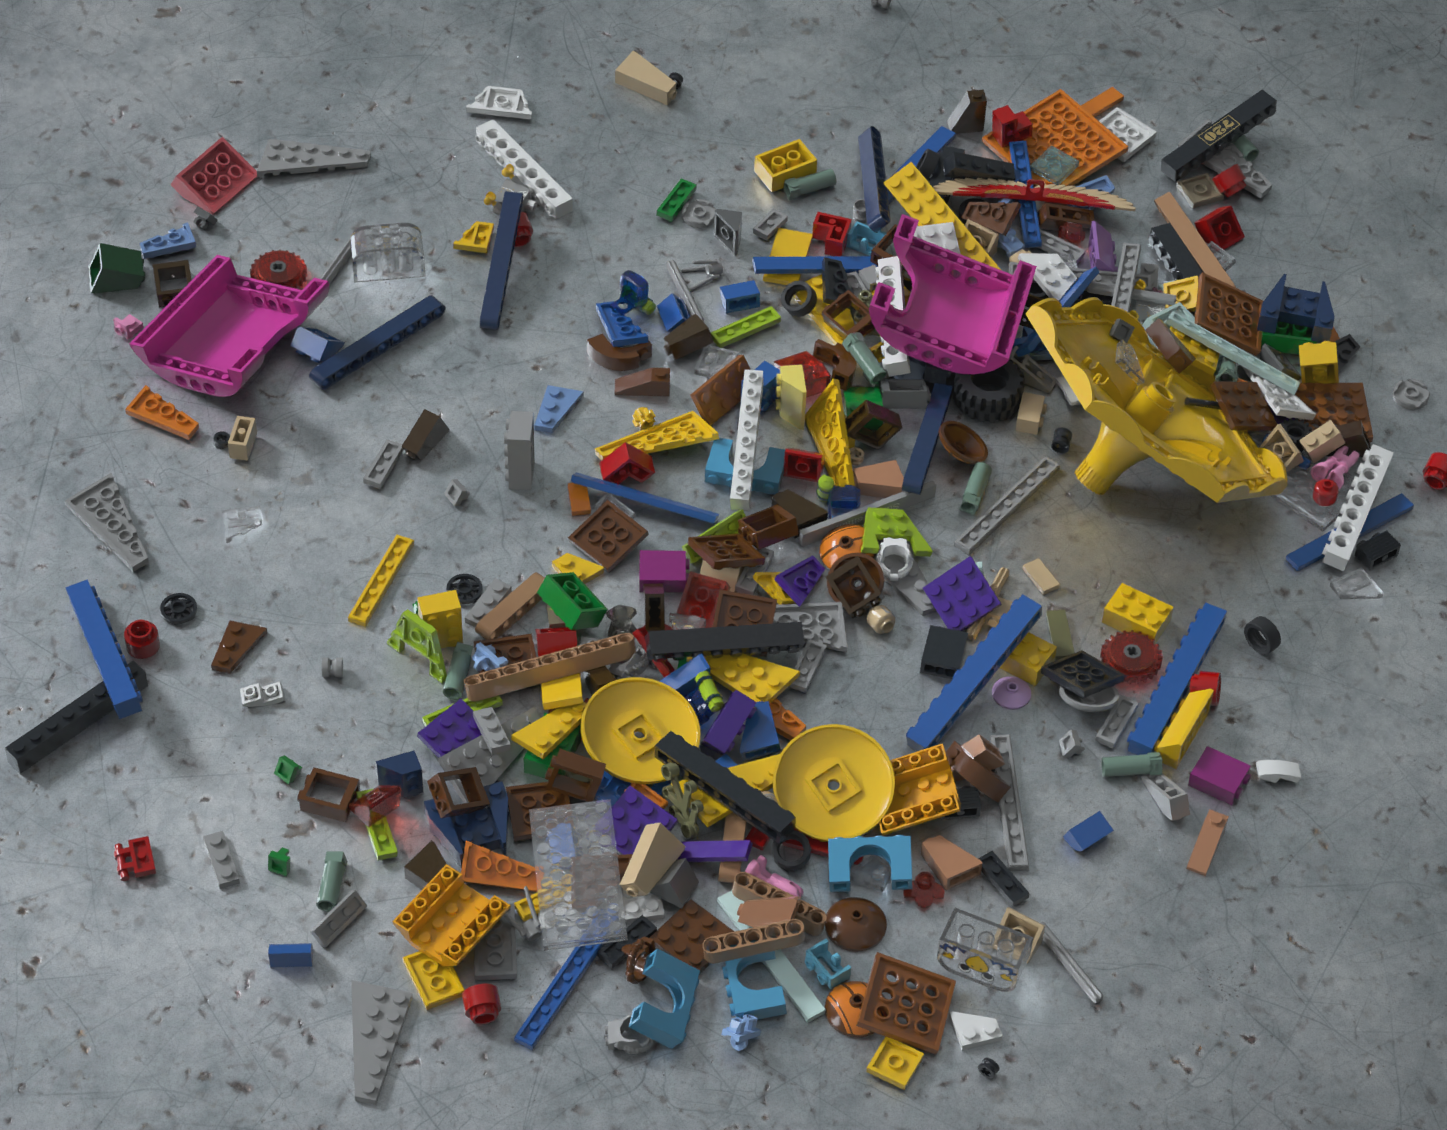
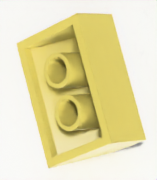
M802 365L780 366V374H776L777 385L779 386H776V397L778 399H775V408L779 410L782 419L798 429L804 430L807 392Z

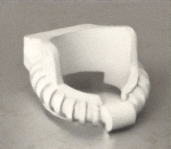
M884 538L880 544V551L877 554L876 561L881 566L884 576L886 578L889 577L890 581H898L899 578L905 577L912 568L913 558L907 539ZM893 554L899 555L904 558L906 564L902 569L898 570V574L890 573V569L883 563L885 557Z

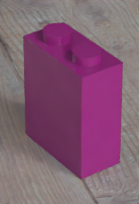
M640 550L639 592H643V584L663 583L664 592L685 593L686 585H689L690 573H686V570L690 569V559H686V551Z
M1207 746L1190 773L1188 786L1232 805L1235 799H1240L1243 785L1247 786L1252 775L1249 774L1251 765Z

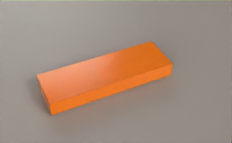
M1111 87L1081 106L1093 117H1096L1123 101L1124 95L1114 87Z

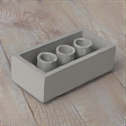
M511 411L510 418H506V430L508 431L504 433V444H507L504 450V456L507 457L505 458V469H508L506 470L505 481H509V489L532 490L535 464L534 413Z

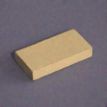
M1039 558L1023 565V571L1042 595L1059 589V582Z

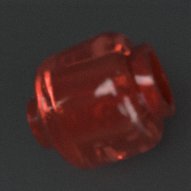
M1066 222L1059 227L1058 238L1078 246L1085 239V231H1083L1082 225L1078 223Z

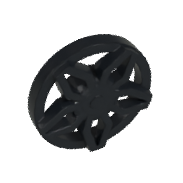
M458 574L448 581L446 591L456 590L457 595L461 596L458 598L460 604H474L481 597L483 586L479 578L474 575Z
M174 593L162 601L160 612L162 617L172 625L182 624L195 618L197 603L188 594ZM170 601L171 605L165 607V605Z

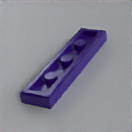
M750 840L683 841L681 843L686 847L676 860L686 858L688 862L748 861L753 844Z

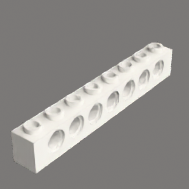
M494 119L476 127L475 138L477 143L482 145L487 153L491 154L497 163L501 164L504 168H506L507 164L513 165V175H516L530 190V194L535 198L536 202L541 204L549 215L551 214L555 219H558L573 211V198Z
M898 256L878 259V267H875L879 280H876V283L880 282L896 288L890 304L899 310L905 309L903 270ZM881 337V342L884 343L881 346L883 357L885 356V359H882L883 369L887 370L889 377L911 373L909 356L892 347Z
M745 370L730 494L731 510L743 509V511H750L764 384L763 371Z
M1374 444L1370 451H1365L1362 458L1365 463H1360L1356 472L1360 475L1359 477H1354L1351 487H1354V489H1349L1345 498L1348 503H1343L1339 512L1343 515L1342 517H1337L1333 526L1337 529L1336 531H1331L1328 538L1331 543L1330 545L1326 543L1322 552L1325 555L1323 563L1344 571L1394 452Z

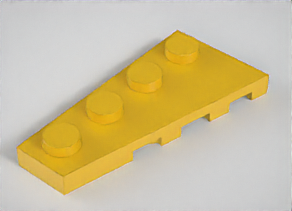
M583 702L557 708L512 734L511 740L544 759L581 724L582 714L587 703Z

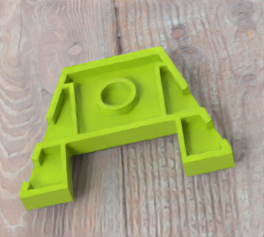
M867 508L861 553L878 554L880 548L877 539L903 538L911 543L914 556L931 557L933 552L931 547L904 510Z
M407 609L401 614L396 623L397 627L392 631L391 638L387 640V644L399 653L405 649V643L430 660L429 675L443 684L447 673L437 630L431 624L422 620L417 614Z

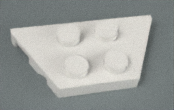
M487 86L481 94L475 97V102L471 105L468 104L466 107V111L469 113L532 120V112L528 108V103L521 89Z
M1021 253L1018 256L1019 261L1022 260L1037 266L1033 278L1049 298H1056L1059 301L1077 281V277L1058 254Z

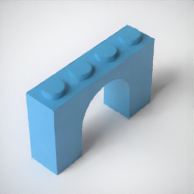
M719 438L713 441L705 468V482L731 487L734 468L730 463L733 453V440ZM769 447L764 465L754 470L752 491L773 495L779 492L784 473L785 449Z
M879 835L865 838L857 836L854 838L835 837L828 839L830 892L851 891V866L858 858L865 855H877L888 862L891 868L892 890L913 889L911 836L896 835L885 837Z
M775 951L725 961L726 966L722 967L724 979H729L730 984L726 985L728 998L732 997L733 1003L729 1004L731 1016L743 1019V1015L750 1014L758 1019L787 1014L782 986L752 990L743 986L738 980L741 971L746 966L752 963L776 959Z
M658 948L649 954L646 958L642 974L661 983L669 990L674 1002L673 1012L667 1013L646 1002H642L633 1009L629 1028L670 1049L681 1044L686 1037L685 1029L691 1017L689 1012L695 1001L694 992L699 984L698 976L700 970Z

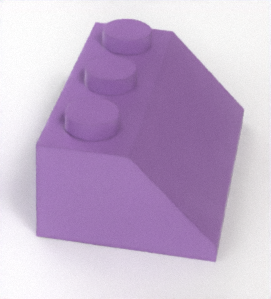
M1092 221L1088 243L1090 268L1097 267L1101 271L1118 272V267L1115 266L1117 257L1116 254H1113L1115 251V241H1112L1111 233L1096 221Z

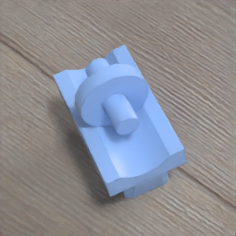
M1013 228L1009 229L1006 236L999 234L998 247L1006 251L1008 258L1025 248V245L1015 236L1016 231Z
M481 642L476 644V652L472 657L475 661L474 669L478 672L483 669L489 671L507 666L508 660L504 656L498 658L495 655L496 651L493 646H484Z
M750 1014L743 1015V1019L732 1018L730 1027L723 1028L721 1035L731 1036L730 1042L735 1050H744L748 1045V1039L758 1037L761 1034V1030L756 1028L758 1018Z

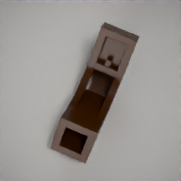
M602 333L587 339V353L593 361L604 368L615 371H629L638 369L640 361L652 357V344L648 340L647 343H640L631 347H613Z
M818 339L815 342L812 357L832 365L834 369L831 381L832 379H838L840 389L847 391L854 381L856 360L850 352H847L842 344L832 345Z
M954 741L947 749L946 754L950 766L994 801L999 802L1011 788L999 775L977 761L958 742Z

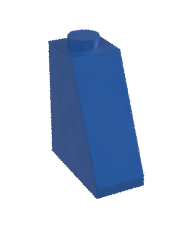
M700 654L659 682L672 687L686 700L701 696L695 678L702 671H708L710 674V666L704 656Z
M769 701L756 702L754 708L757 710L751 719L748 717L746 719V727L740 745L742 761L777 753L781 750Z

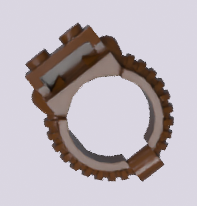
M643 937L633 944H627L622 947V952L628 955L627 971L625 972L626 980L632 984H638L647 978L642 973L647 956L656 950L655 942L652 938Z

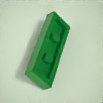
M681 178L657 209L656 216L672 222L696 191L697 184Z

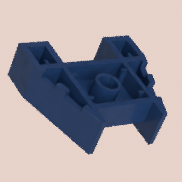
M1283 274L1262 303L1257 331L1275 334L1277 322L1279 321L1313 328L1311 341L1319 343L1330 341L1335 316L1325 281H1322L1320 293L1286 287L1287 274Z
M503 782L483 786L490 804L484 809L465 815L440 818L434 799L424 801L425 818L430 832L440 840L441 845L450 852L460 868H462L466 840L491 851L501 849L502 854L507 856L509 809L508 796Z

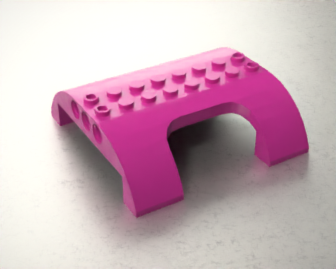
M902 214L893 243L900 262L911 277L912 291L906 308L899 310L890 304L896 288L878 282L869 307L870 317L877 332L888 344L900 352L951 372L980 374L993 371L1006 364L1011 354L1037 266L1020 260L1014 274H1009L915 237L914 233L919 220Z
M216 255L129 345L144 364L168 382L213 396H231L238 392L263 364L264 355L285 334L301 325L325 300L330 284L327 280L313 278L303 290L240 276L237 275L231 258Z

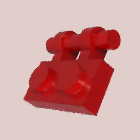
M148 836L128 840L129 847L123 848V845L120 843L114 846V859L118 863L117 873L120 875L121 881H128L129 873L133 871L136 878L156 874ZM131 857L132 862L126 863L125 859Z

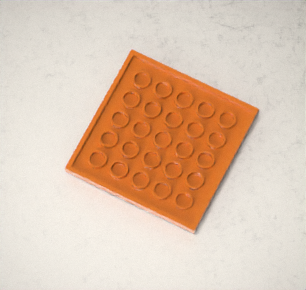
M1059 89L1024 111L1033 124L1032 136L1021 140L1027 142L1032 180H1042L1046 185L1074 186L1128 151V146L1062 89ZM992 132L982 137V142L1004 162L1011 163L1009 145L1002 148L992 135Z

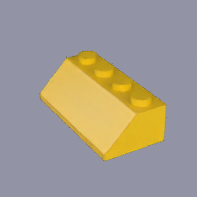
M1206 689L1191 692L1186 700H1181L1178 713L1174 712L1170 720V727H1165L1162 734L1163 739L1161 741L1158 740L1154 747V751L1160 753L1163 764L1177 769L1209 714L1214 690Z

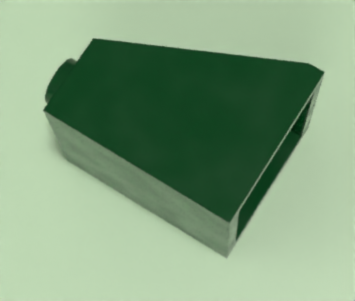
M99 243L88 267L91 293L138 289L146 276L145 271H143L144 259H142L141 251Z

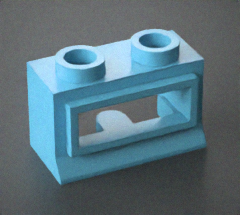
M857 221L847 235L846 247L871 256L873 247L868 246V242L877 245L886 235V232L880 230L878 233H875L868 225Z
M826 938L806 950L805 964L810 971L814 970L818 974L817 978L823 986L827 985L829 989H832L843 981L850 979L851 967L847 965L843 969L840 955L838 953L832 955L828 951L829 941ZM822 958L834 975L831 976L818 959Z

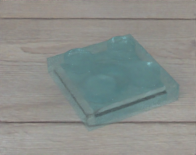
M1051 145L1030 165L1032 172L1055 185H1059L1079 166V160Z

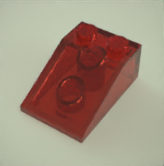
M807 351L773 361L774 366L780 369V366L802 365L807 392L806 398L822 393L830 383L831 375L825 365Z
M690 571L672 626L680 629L713 627L719 591H730L731 588L727 581Z

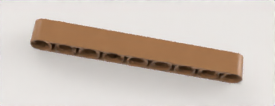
M1167 192L1155 199L1154 202L1166 222L1171 223L1202 271L1236 288L1173 195Z
M623 633L468 676L464 680L467 698L469 701H480L630 659L633 654L637 653L634 635Z

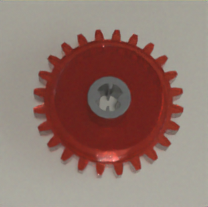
M288 250L265 252L263 256L259 255V259L254 260V264H251L250 278L298 289L299 286L302 287L307 277V266L304 263V259H301L300 255L295 256V252L290 253Z
M1124 630L1121 634L1116 632L1115 637L1110 635L1109 640L1106 639L1104 645H1102L1100 653L1101 661L1125 675L1124 681L1129 684L1132 682L1139 684L1140 681L1146 683L1147 678L1152 680L1153 676L1157 675L1158 670L1161 669L1163 656H1161L1162 650H1159V644L1154 645V639L1150 640L1148 638L1149 635H1143L1141 632L1136 633L1134 630H1131V632Z

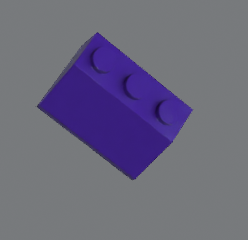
M735 690L728 698L725 706L700 744L722 755L726 751L730 753L735 745L733 739L736 735L740 736L746 727L743 723L747 717L751 719L757 710L754 708L756 702Z

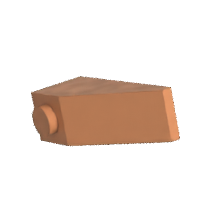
M1209 809L1186 869L1206 876L1226 830L1229 816Z

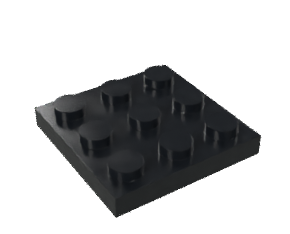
M1083 650L1041 667V674L1081 698H1086L1122 683L1125 677L1123 673Z

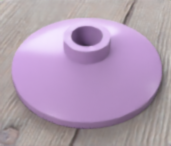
M1004 677L993 685L992 696L995 702L1004 708L1019 709L1030 701L1031 689L1020 678Z

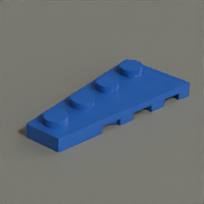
M614 301L596 303V311L613 347L648 342V335L646 333L643 334L641 328L638 325L635 326L632 323V319L626 317L624 311Z

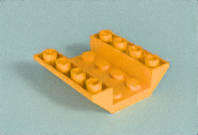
M943 743L890 760L894 771L895 789L890 808L879 822L882 836L961 810V802L953 771Z
M446 864L392 922L411 946L442 966H457L511 908V905L496 895L490 900L464 884L463 875Z

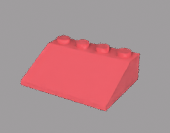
M221 137L176 175L170 185L183 198L213 215L257 177V171Z

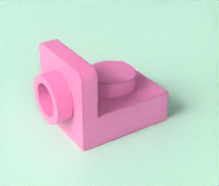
M131 314L123 320L117 317L113 319L115 332L126 339H130L144 328L143 322Z

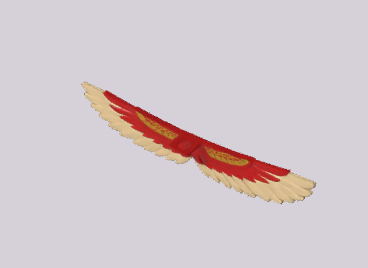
M965 178L946 181V183L943 182L933 186L938 194L952 196L1022 199L1084 207L1086 205L1110 210H1136L1131 202H1127L1126 199L1119 198L1117 195H1111L1109 192L1098 191V189H1086V187L1046 185L1042 180L1030 179L1026 185L1019 181L1016 183L1008 180L1007 182L1002 179L997 181L990 178L988 180L984 178H977V180ZM1032 184H1038V186L1034 187L1033 189L1030 188Z

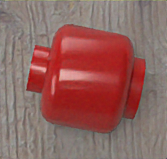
M1330 479L1317 481L1313 491L1314 501L1323 507L1333 505L1339 493L1337 483Z

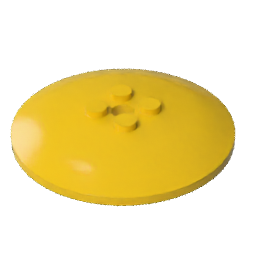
M623 678L604 685L592 695L582 714L581 736L588 754L593 760L605 763V771L626 782L655 784L667 781L661 773V767L665 764L655 758V745L670 731L682 736L692 746L699 747L700 725L690 703L672 687L649 678ZM641 732L644 737L637 738L634 733Z
M821 725L800 733L783 749L774 768L773 792L779 806L789 810L796 817V830L820 841L828 842V839L835 837L854 838L868 833L879 824L888 812L894 796V771L885 750L867 733L846 725ZM835 781L839 784V788L831 790L828 788V784Z

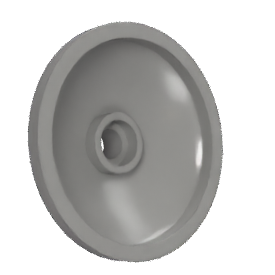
M1060 685L1059 689L1061 698L1068 705L1084 712L1108 710L1117 704L1119 693L1114 686L1086 698L1077 696L1072 691L1063 688L1062 685Z

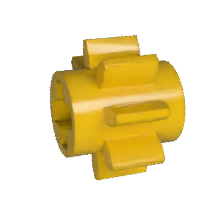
M647 407L636 409L634 415H632L634 426L639 427L641 430L652 427L655 422L653 410H648Z

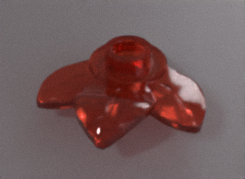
M926 871L920 872L915 877V880L912 881L913 889L903 890V897L915 898L916 904L922 909L929 908L934 898L944 899V888L935 882L931 873Z

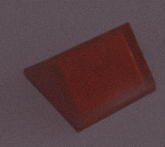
M379 785L348 807L363 823L370 827L400 807L401 788L394 785Z

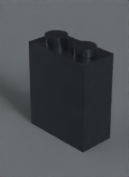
M930 625L921 659L920 673L953 679L955 672L958 669L961 670L967 647L968 632Z

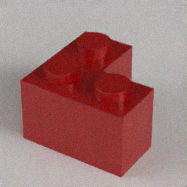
M1008 105L993 110L992 135L1002 148L1008 146L1009 142L1021 141L1032 136L1033 124L1023 111L1014 114Z
M817 212L813 222L812 239L825 241V255H843L847 245V235L851 230L852 219Z
M626 442L599 463L603 480L618 485L629 476L643 483L655 474L652 457Z

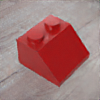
M1232 206L1217 208L1194 222L1203 240L1217 252L1223 251L1245 237Z
M786 448L783 476L818 482L824 470L825 454Z
M568 627L535 629L538 657L577 646L576 630H571Z

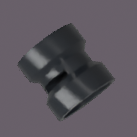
M1057 428L1054 431L1051 448L1057 453H1066L1070 448L1072 432L1067 428Z

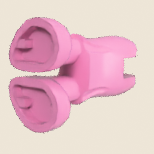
M1342 446L1333 456L1328 457L1325 462H1320L1312 467V478L1315 481H1319L1327 477V479L1337 483L1339 489H1341L1344 484L1343 474H1346L1349 468L1356 464L1359 459V453L1353 451L1348 457L1346 454L1349 448Z
M762 855L757 860L753 859L745 872L793 896H803V889L798 884L776 873H769L766 870L767 859Z

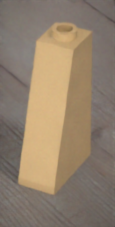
M632 51L615 70V83L665 105H668L671 100L676 98V82L635 51Z
M661 823L646 825L620 886L631 897L647 895L681 855L686 846Z

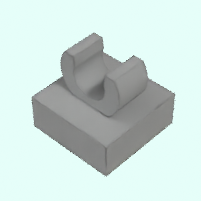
M452 479L444 493L454 506H460L463 499L466 500L470 494L458 479Z
M1069 730L1059 740L1064 757L1070 758L1074 753L1081 754L1085 750L1084 747H1081L1082 739L1079 738L1076 730Z

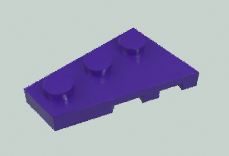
M812 555L781 572L774 580L800 607L825 571V568Z

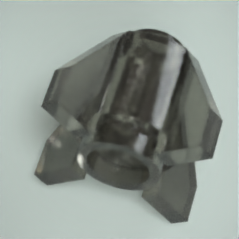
M617 605L606 612L607 617L611 620L607 633L608 637L615 636L618 632L629 631L632 634L636 630L631 620L637 614L635 608Z

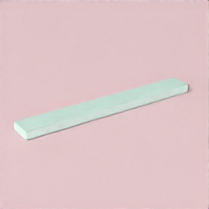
M1172 311L1166 321V324L1293 395L1296 393L1300 385L1299 381L1178 313Z
M732 891L717 898V902L739 931L753 928L738 922L739 915H737L740 904H744V901L736 898ZM781 949L775 950L776 959L762 961L777 983L782 986L783 991L807 1023L825 1014L826 1009Z

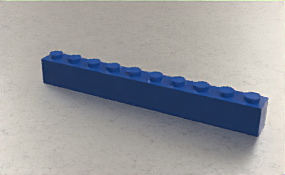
M87 579L65 587L118 718L122 719L141 712L140 703L143 702L140 691H136L138 690L134 679H131L133 678L129 667H126L128 664L125 656L121 655L123 654L121 647L117 643L118 641L110 621L107 620L108 618L101 600L97 597L98 594L95 586H90Z
M1023 594L1019 599L1013 601L1010 610L1001 616L998 625L990 629L985 641H981L978 644L976 652L967 657L962 669H958L953 676V680L949 684H945L940 696L934 698L926 713L923 712L919 716L918 723L914 727L909 728L906 733L907 746L915 751H920L936 746L1040 619L1042 616V606Z
M1205 603L1202 609H1198L1195 615L1196 621L1190 623L1187 631L1188 635H1184L1181 640V648L1176 649L1174 652V661L1168 663L1165 677L1161 676L1158 682V690H1153L1150 704L1146 703L1143 709V717L1137 719L1134 727L1136 728L1135 731H1131L1127 738L1129 752L1136 755L1155 752L1154 747L1157 741H1161L1165 727L1169 726L1174 712L1177 711L1181 700L1190 687L1192 675L1198 673L1223 627L1227 614L1226 610L1209 603Z

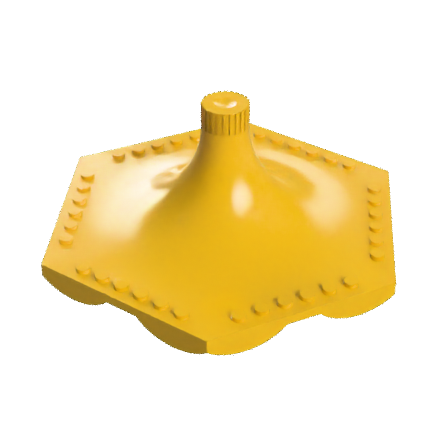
M1096 297L1084 299L1072 307H1062L1056 298H1047L1035 303L1027 311L1026 316L1083 408L1101 421L1100 431L1093 448L1075 470L1077 479L1092 492L1104 495L1123 472L1138 462L1151 457L1159 464L1167 467L1173 474L1180 476L1187 484L1194 486L1217 503L1281 494L1287 487L1286 469L1281 459L1274 452L1265 448H1258L1248 431L1231 430L1222 410L1185 404L1187 397L1217 402L1210 387L1215 381L1216 376L1214 374L1210 375L1191 364L1179 374L1165 359L1160 350L1149 342L1147 332L1133 315L1121 308L1103 304ZM1116 319H1121L1135 327L1127 344H1123L1109 336L1111 327L1115 324Z

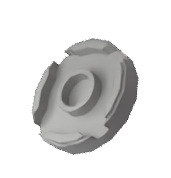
M696 199L691 203L689 201L682 209L683 221L693 228L708 227L714 223L716 208L713 207L711 202Z
M1408 379L1407 381L1400 380L1397 382L1392 395L1395 402L1401 407L1417 410L1423 408L1428 403L1430 392H1428L1427 386L1421 381Z

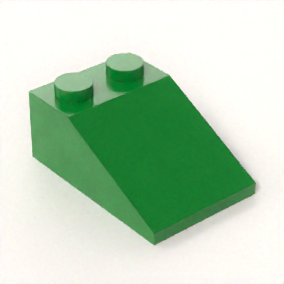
M850 387L847 391L843 390L844 413L846 417L866 399L883 407L880 388ZM873 417L863 427L877 430L883 425V421Z

